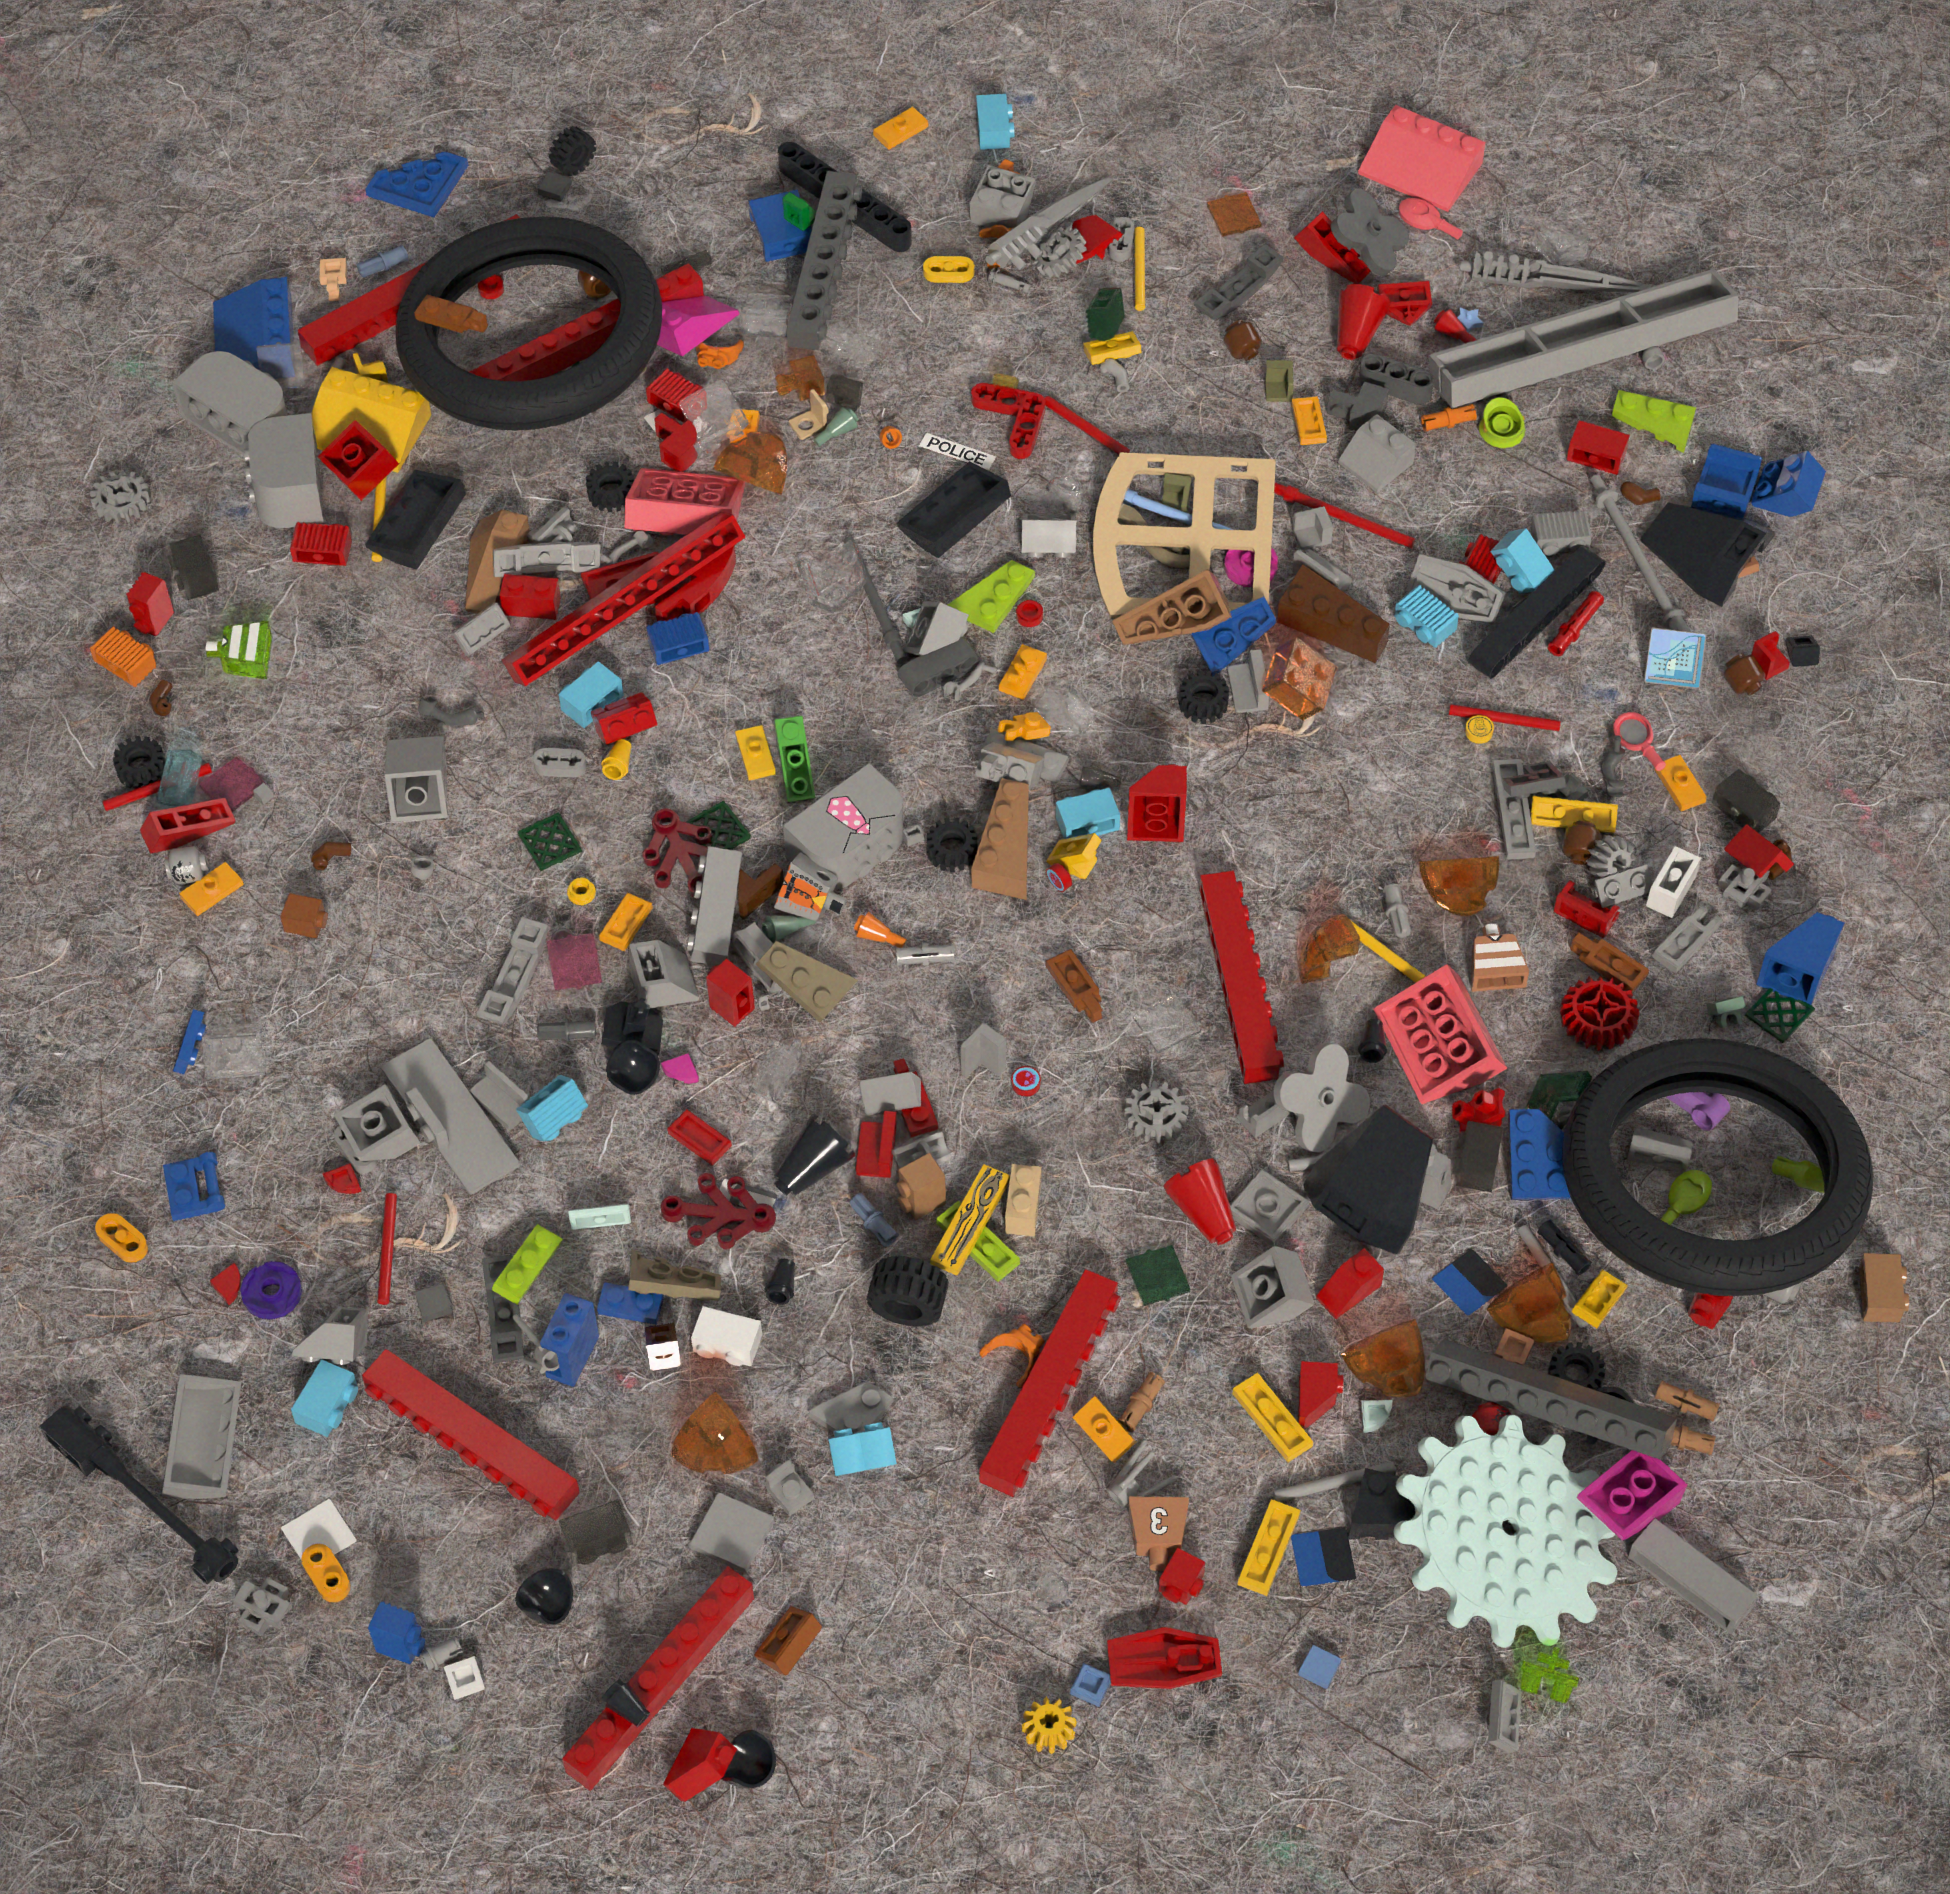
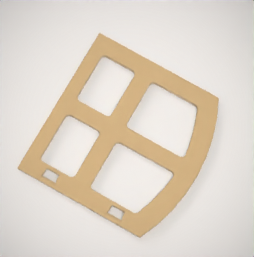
M1121 452L1112 466L1101 491L1093 531V557L1096 578L1102 600L1110 618H1118L1153 599L1127 596L1117 562L1116 547L1118 545L1188 548L1190 550L1189 579L1207 569L1210 570L1211 551L1214 549L1252 551L1255 554L1253 598L1251 602L1265 597L1269 605L1276 459ZM1148 462H1164V468H1148ZM1231 465L1247 466V472H1231ZM1165 473L1194 478L1193 514L1190 527L1121 525L1118 523L1125 495L1135 475H1165ZM1217 478L1254 479L1258 482L1257 519L1254 530L1215 529L1212 526L1214 484ZM1228 602L1230 611L1248 604Z

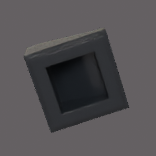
M1812 635L1786 638V646L1792 666L1799 667L1819 664L1820 646Z

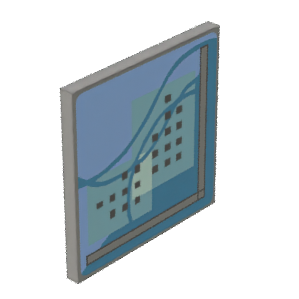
M1651 627L1644 682L1700 688L1707 634Z

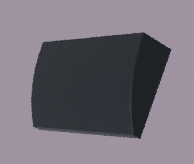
M969 461L897 522V527L922 549L939 558L1011 497L1008 480Z
M415 469L365 543L366 548L392 562L418 569L466 495L461 479Z

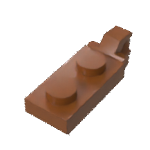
M428 294L414 312L416 319L459 333H463L465 330L468 331V329L484 333L488 327L486 315L478 312V310Z
M1578 933L1572 940L1570 949L1579 955V959L1584 964L1608 980L1613 977L1616 985L1623 983L1625 991L1632 990L1633 994L1649 974L1647 967L1602 938L1600 941L1597 939L1592 941Z
M1072 949L1046 960V968L1072 1006L1078 1012L1084 1010L1092 1023L1103 1019V1009L1099 1004L1102 1002L1099 988Z

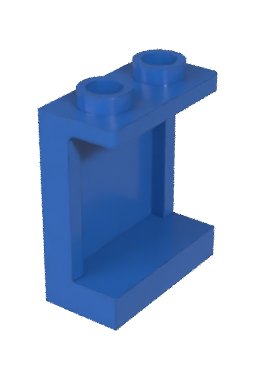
M798 190L789 191L800 198ZM789 192L748 201L749 216L751 221H754L766 262L803 254L807 251L812 232L811 225L802 231L784 219L783 197Z
M1710 444L1699 482L1694 491L1691 507L1744 518L1759 474L1762 457L1725 446Z
M568 1293L563 1295L540 1341L542 1348L557 1354L559 1362L558 1369L554 1371L546 1370L547 1378L572 1387L575 1386L599 1338L593 1302Z

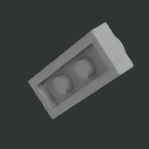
M991 729L981 747L982 749L989 743L996 742L1045 757L1040 778L1054 783H1058L1068 764V756L1019 738L1013 741H1006L1005 733H999L995 729Z

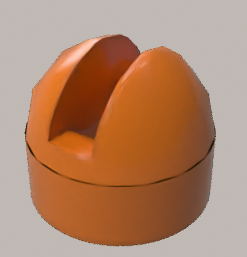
M893 426L884 427L879 434L880 442L886 448L894 449L900 445L902 434ZM887 433H889L891 438L893 439L890 442L886 436Z

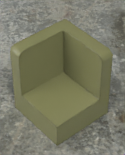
M1267 360L1265 373L1266 401L1292 402L1294 386L1293 360Z
M1165 473L1162 504L1188 512L1192 477Z

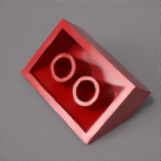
M1176 764L1158 765L1129 787L1128 841L1184 842L1187 766H1178Z

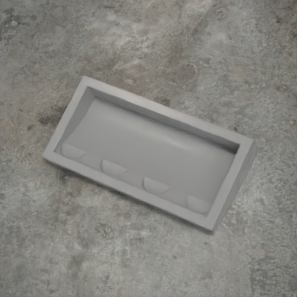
M179 1375L162 1497L182 1499L226 1497L241 1381Z

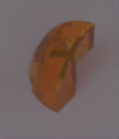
M766 431L747 433V437L736 443H730L715 462L713 469L782 495L787 475V453L783 441L775 433Z
M1499 856L1419 861L1421 877L1428 893L1440 907L1455 915L1471 916L1480 912L1487 905L1484 900L1487 893L1496 888L1499 875Z
M1344 914L1335 915L1322 922L1305 941L1298 964L1299 977L1302 984L1329 977L1331 961L1358 954L1360 937L1352 922Z
M1552 1262L1533 1271L1508 1287L1487 1307L1491 1317L1502 1328L1510 1329L1534 1339V1342L1550 1343L1568 1339L1571 1333V1315L1566 1311L1563 1301L1567 1295Z
M1416 1319L1376 1332L1358 1341L1341 1353L1351 1372L1362 1383L1369 1382L1382 1389V1394L1393 1397L1417 1396L1422 1389L1425 1375V1358Z
M716 1391L687 1419L676 1436L672 1447V1457L676 1461L700 1473L708 1470L722 1471L723 1474H730L746 1469L759 1461L756 1449L746 1430Z

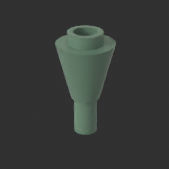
M841 407L825 427V430L813 438L814 443L820 447L829 439L858 428L856 423L858 421L857 415L851 408L845 409Z
M767 915L765 922L762 923V931L772 943H775L799 930L801 927L815 924L816 921L801 916Z

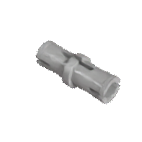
M921 943V946L897 947V966L922 963L923 966H929V963L955 962L954 945L928 946L927 943ZM939 953L938 955L912 957V954Z

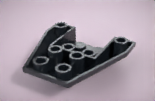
M1668 502L1643 534L1640 541L1695 593L1722 607L1734 592L1739 574L1756 551L1761 553L1764 551L1776 532L1753 520Z
M1385 1104L1316 1162L1303 1187L1315 1209L1357 1240L1382 1250L1399 1254L1414 1230L1433 1138Z

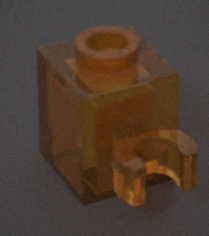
M814 355L789 361L790 375L780 374L775 377L777 382L776 390L780 396L786 395L794 389L800 401L810 399V390L812 389L819 396L825 395L824 377Z

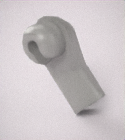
M1111 358L1106 359L1105 362L1100 364L1101 373H1104L1105 376L1112 374L1115 377L1118 392L1129 390L1127 370Z

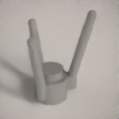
M514 1314V1321L536 1345L534 1357L537 1361L525 1356L524 1359L519 1361L537 1368L541 1374L545 1373L546 1370L554 1371L558 1369L557 1354L542 1348L540 1345L541 1340L517 1314Z
M1146 1439L1141 1441L1107 1488L1109 1496L1121 1507H1125L1129 1503V1496L1148 1497L1177 1480V1477L1173 1475L1137 1494V1490L1140 1487L1134 1478L1155 1455V1452L1149 1451L1129 1474L1127 1473L1147 1445L1148 1441Z

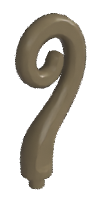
M1122 504L1118 518L1119 524L1149 526L1137 510L1129 505ZM1143 546L1153 558L1166 566L1178 569H1188L1190 566V553L1181 554L1185 550L1184 547H1169L1173 551L1171 552L1162 546Z

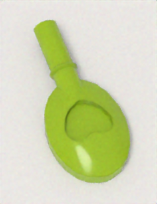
M1689 1170L1679 1175L1672 1183L1668 1193L1670 1207L1667 1208L1666 1213L1660 1220L1671 1225L1679 1217V1214H1691L1701 1209L1707 1203L1712 1191L1710 1177L1700 1170Z

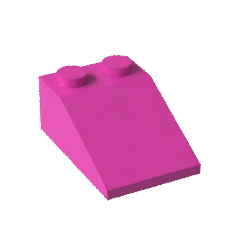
M708 296L662 302V326L657 345L680 356H684L738 316L739 311Z
M1631 1450L1577 1495V1499L1624 1541L1647 1528L1654 1518L1659 1521L1680 1504L1688 1484L1660 1459Z

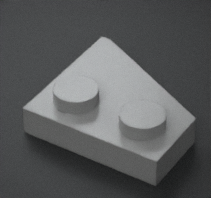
M867 1381L811 1408L809 1417L831 1432L846 1428H852V1433L865 1431L864 1425L877 1423L893 1403V1396Z

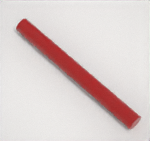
M1045 397L1046 407L1118 455L1121 452L1130 453V449L1052 397Z
M1450 704L1449 715L1471 718L1482 715L1488 717L1492 722L1558 732L1560 730L1561 721L1453 704Z
M205 763L102 801L107 812L211 774L212 770L209 763Z
M387 1193L385 1195L377 1303L381 1305H387L390 1302L397 1195L394 1193Z

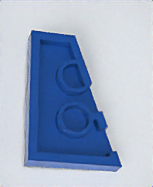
M1265 597L1230 611L1231 618L1209 630L1190 633L1208 670L1211 671L1212 677L1223 670L1276 624V618Z

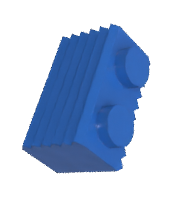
M697 612L694 614H683L678 619L657 621L652 626L648 625L646 627L648 643L656 665L709 651L708 636Z
M384 1601L379 1603L368 1626L376 1652L411 1664L415 1656H420L425 1646V1638L421 1637V1626L417 1624L414 1612L403 1611L402 1607L397 1609L396 1605L391 1607L390 1603L385 1605Z

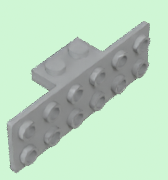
M429 1038L381 1065L382 1072L406 1104L405 1108L413 1121H418L424 1138L428 1143L432 1141L468 1194H474L520 1167L519 1160L432 1039Z

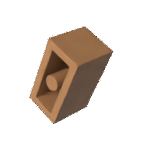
M930 1153L899 1169L897 1187L900 1191V1196L897 1199L902 1210L905 1213L910 1212L915 1221L946 1204L945 1174Z
M1864 1253L1858 1267L1863 1321L1900 1323L1904 1311L1909 1310V1294L1904 1293L1903 1287L1907 1280L1906 1266L1901 1265V1254Z

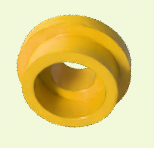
M586 878L574 879L567 889L568 899L576 905H586L596 895L594 884Z

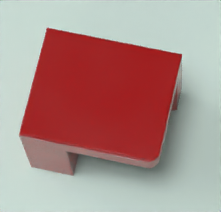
M1777 631L1755 641L1751 653L1764 670L1765 680L1787 670L1790 664L1789 660L1777 648L1780 636Z

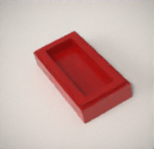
M688 1109L667 1128L670 1136L711 1166L732 1146L731 1140Z

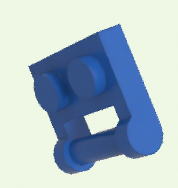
M205 1152L197 1158L163 1165L173 1221L218 1212L225 1208L224 1197L220 1195L215 1167L218 1161L215 1153ZM204 1170L208 1198L204 1201L200 1200L196 1172Z

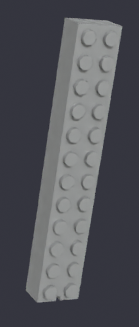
M1715 269L1704 271L1430 354L1429 370L1434 377L1433 385L1439 393L1442 392L1443 398L1451 408L1487 399L1497 394L1510 392L1520 387L1627 356L1652 346L1677 341L1687 336L1700 334L1710 329L1737 322L1738 294Z

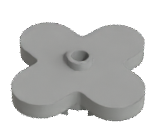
M1322 1043L1318 1045L1310 1055L1308 1067L1305 1068L1306 1071L1302 1073L1286 1072L1278 1078L1274 1086L1276 1104L1282 1110L1293 1112L1297 1116L1295 1117L1297 1119L1295 1129L1296 1140L1300 1147L1308 1151L1322 1152L1326 1150L1334 1140L1338 1122H1360L1369 1111L1370 1097L1367 1090L1359 1084L1346 1081L1349 1059L1344 1048L1337 1044Z

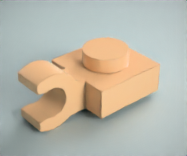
M346 258L320 259L321 285H327L329 301H339V284L347 283Z

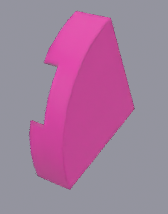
M689 1053L661 1063L662 1070L668 1077L684 1081L687 1084L699 1082L698 1074Z

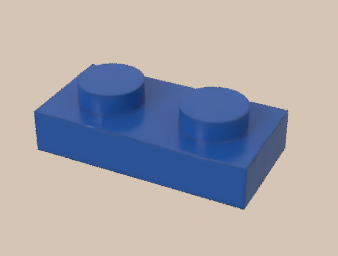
M193 1009L173 1068L174 1072L184 1075L188 1065L194 1066L199 1049L194 1048L195 1041L202 1040L206 1024L201 1023L204 1012Z
M604 1282L597 1312L599 1315L657 1325L664 1295L656 1293L640 1294L636 1291L628 1290V1286Z

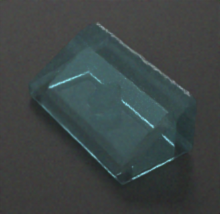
M168 750L156 803L173 807L192 804L202 762L201 756L192 750Z

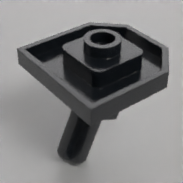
M643 998L633 1003L620 1001L607 1007L605 1010L601 1045L617 1047L625 1041L636 1040L659 1055L663 1019L650 1008V1005L645 1004V999Z

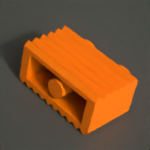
M114 626L90 647L93 660L133 687H137V684L156 668L152 648L146 643L140 645L126 630L119 631Z

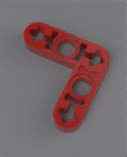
M979 383L973 386L971 389V402L974 407L981 410L1017 416L1009 439V452L1017 459L1028 458L1033 452L1045 415V398L1035 392L988 383ZM1004 398H1012L1015 400V402L1010 405L1004 404L1001 401ZM1036 404L1034 414L1030 413V407ZM1030 422L1034 427L1024 429L1021 427V424ZM1021 438L1025 439V445L1022 448L1019 447Z

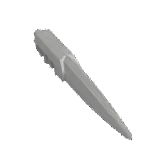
M1107 177L1091 183L1042 208L990 244L986 262L989 265L997 263L1002 269L1012 263L1019 271L1023 270L1027 263L1021 258L1022 254L1029 252L1037 260L1043 254L1037 246L1039 241L1080 210L1114 179Z
M1491 251L1484 252L1483 258H1480L1481 253H1475L1474 262L1461 260L1460 271L1472 272L1473 281L1524 288L1545 286L1607 292H1638L1651 288V286L1608 274L1546 264V261L1543 260L1529 262L1530 259L1525 258L1524 264H1521L1517 255H1511L1508 262L1503 261L1504 255H1499L1498 260H1493V253Z

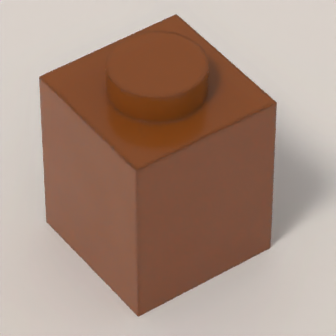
M289 893L280 918L284 932L317 939L321 928L324 929L326 927L328 913L325 912L321 899Z

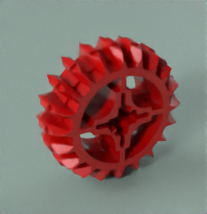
M1601 975L1597 981H1594L1590 976L1586 979L1585 983L1578 980L1575 987L1570 986L1567 994L1562 998V1006L1560 1008L1562 1027L1567 1028V1036L1575 1035L1574 1040L1576 1044L1584 1041L1586 1049L1591 1044L1596 1045L1598 1051L1602 1049V1045H1605L1609 1050L1614 1047V1043L1621 1047L1624 1040H1629L1632 1037L1633 1031L1637 1029V1020L1640 1015L1639 1009H1637V999H1632V990L1624 991L1623 983L1615 985L1613 977L1608 982L1603 981Z

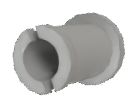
M453 1636L451 1639L432 1648L425 1647L424 1652L420 1653V1658L427 1671L431 1669L435 1671L438 1669V1665L463 1655V1651L459 1641Z

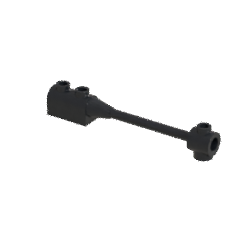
M63 1406L39 1426L46 1441L86 1477L97 1468L114 1480H118L194 1548L196 1552L191 1569L204 1583L209 1584L212 1580L221 1582L235 1570L238 1564V1558L235 1556L239 1551L228 1538H225L222 1542L216 1538L204 1541L128 1473L126 1467L112 1449L111 1443H109L112 1439L111 1434L102 1425L97 1426L95 1429L89 1425L88 1422L92 1418L81 1406H78L75 1410L69 1406Z

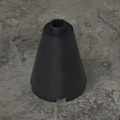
M812 1114L774 1174V1177L777 1179L774 1185L785 1196L789 1193L796 1196L855 1157L853 1150L848 1154L844 1149L848 1143L828 1123L823 1121L821 1124H818L815 1121L819 1117L816 1114Z

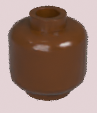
M579 270V285L589 297L600 299L610 294L612 290L605 283Z
M1239 320L1226 328L1223 341L1233 358L1237 360L1244 358L1245 361H1248L1258 355L1262 339L1252 323Z
M1741 653L1725 664L1724 678L1736 694L1746 692L1750 696L1762 688L1760 683L1765 678V672L1754 656H1745L1744 653Z
M1586 821L1574 822L1573 825L1565 829L1562 845L1563 854L1570 858V862L1573 864L1586 865V860L1591 857V853L1588 850L1596 847L1595 840H1601L1600 831L1596 829L1593 823Z

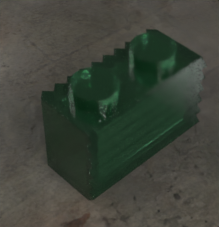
M1099 288L1085 312L1087 313L1086 318L1088 319L1086 322L1088 323L1087 327L1089 328L1088 332L1091 339L1097 338L1099 341H1107L1117 333L1121 322L1125 318L1121 288Z

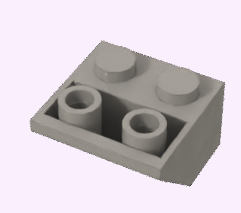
M988 165L969 203L971 223L988 228L994 225H1004L1007 228L1019 225L1027 219L1036 179Z
M659 940L629 944V968L638 1000L640 998L645 999V1004L650 1005V1008L698 1001V994L686 954Z
M337 1307L305 1335L293 1349L292 1356L302 1357V1360L307 1362L332 1359V1362L335 1364H349L351 1361H354L367 1345L368 1309Z

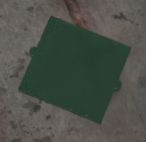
M1173 1245L1153 1251L1148 1249L1146 1253L1127 1258L1125 1261L1143 1306L1162 1300L1168 1302L1172 1297L1191 1291Z

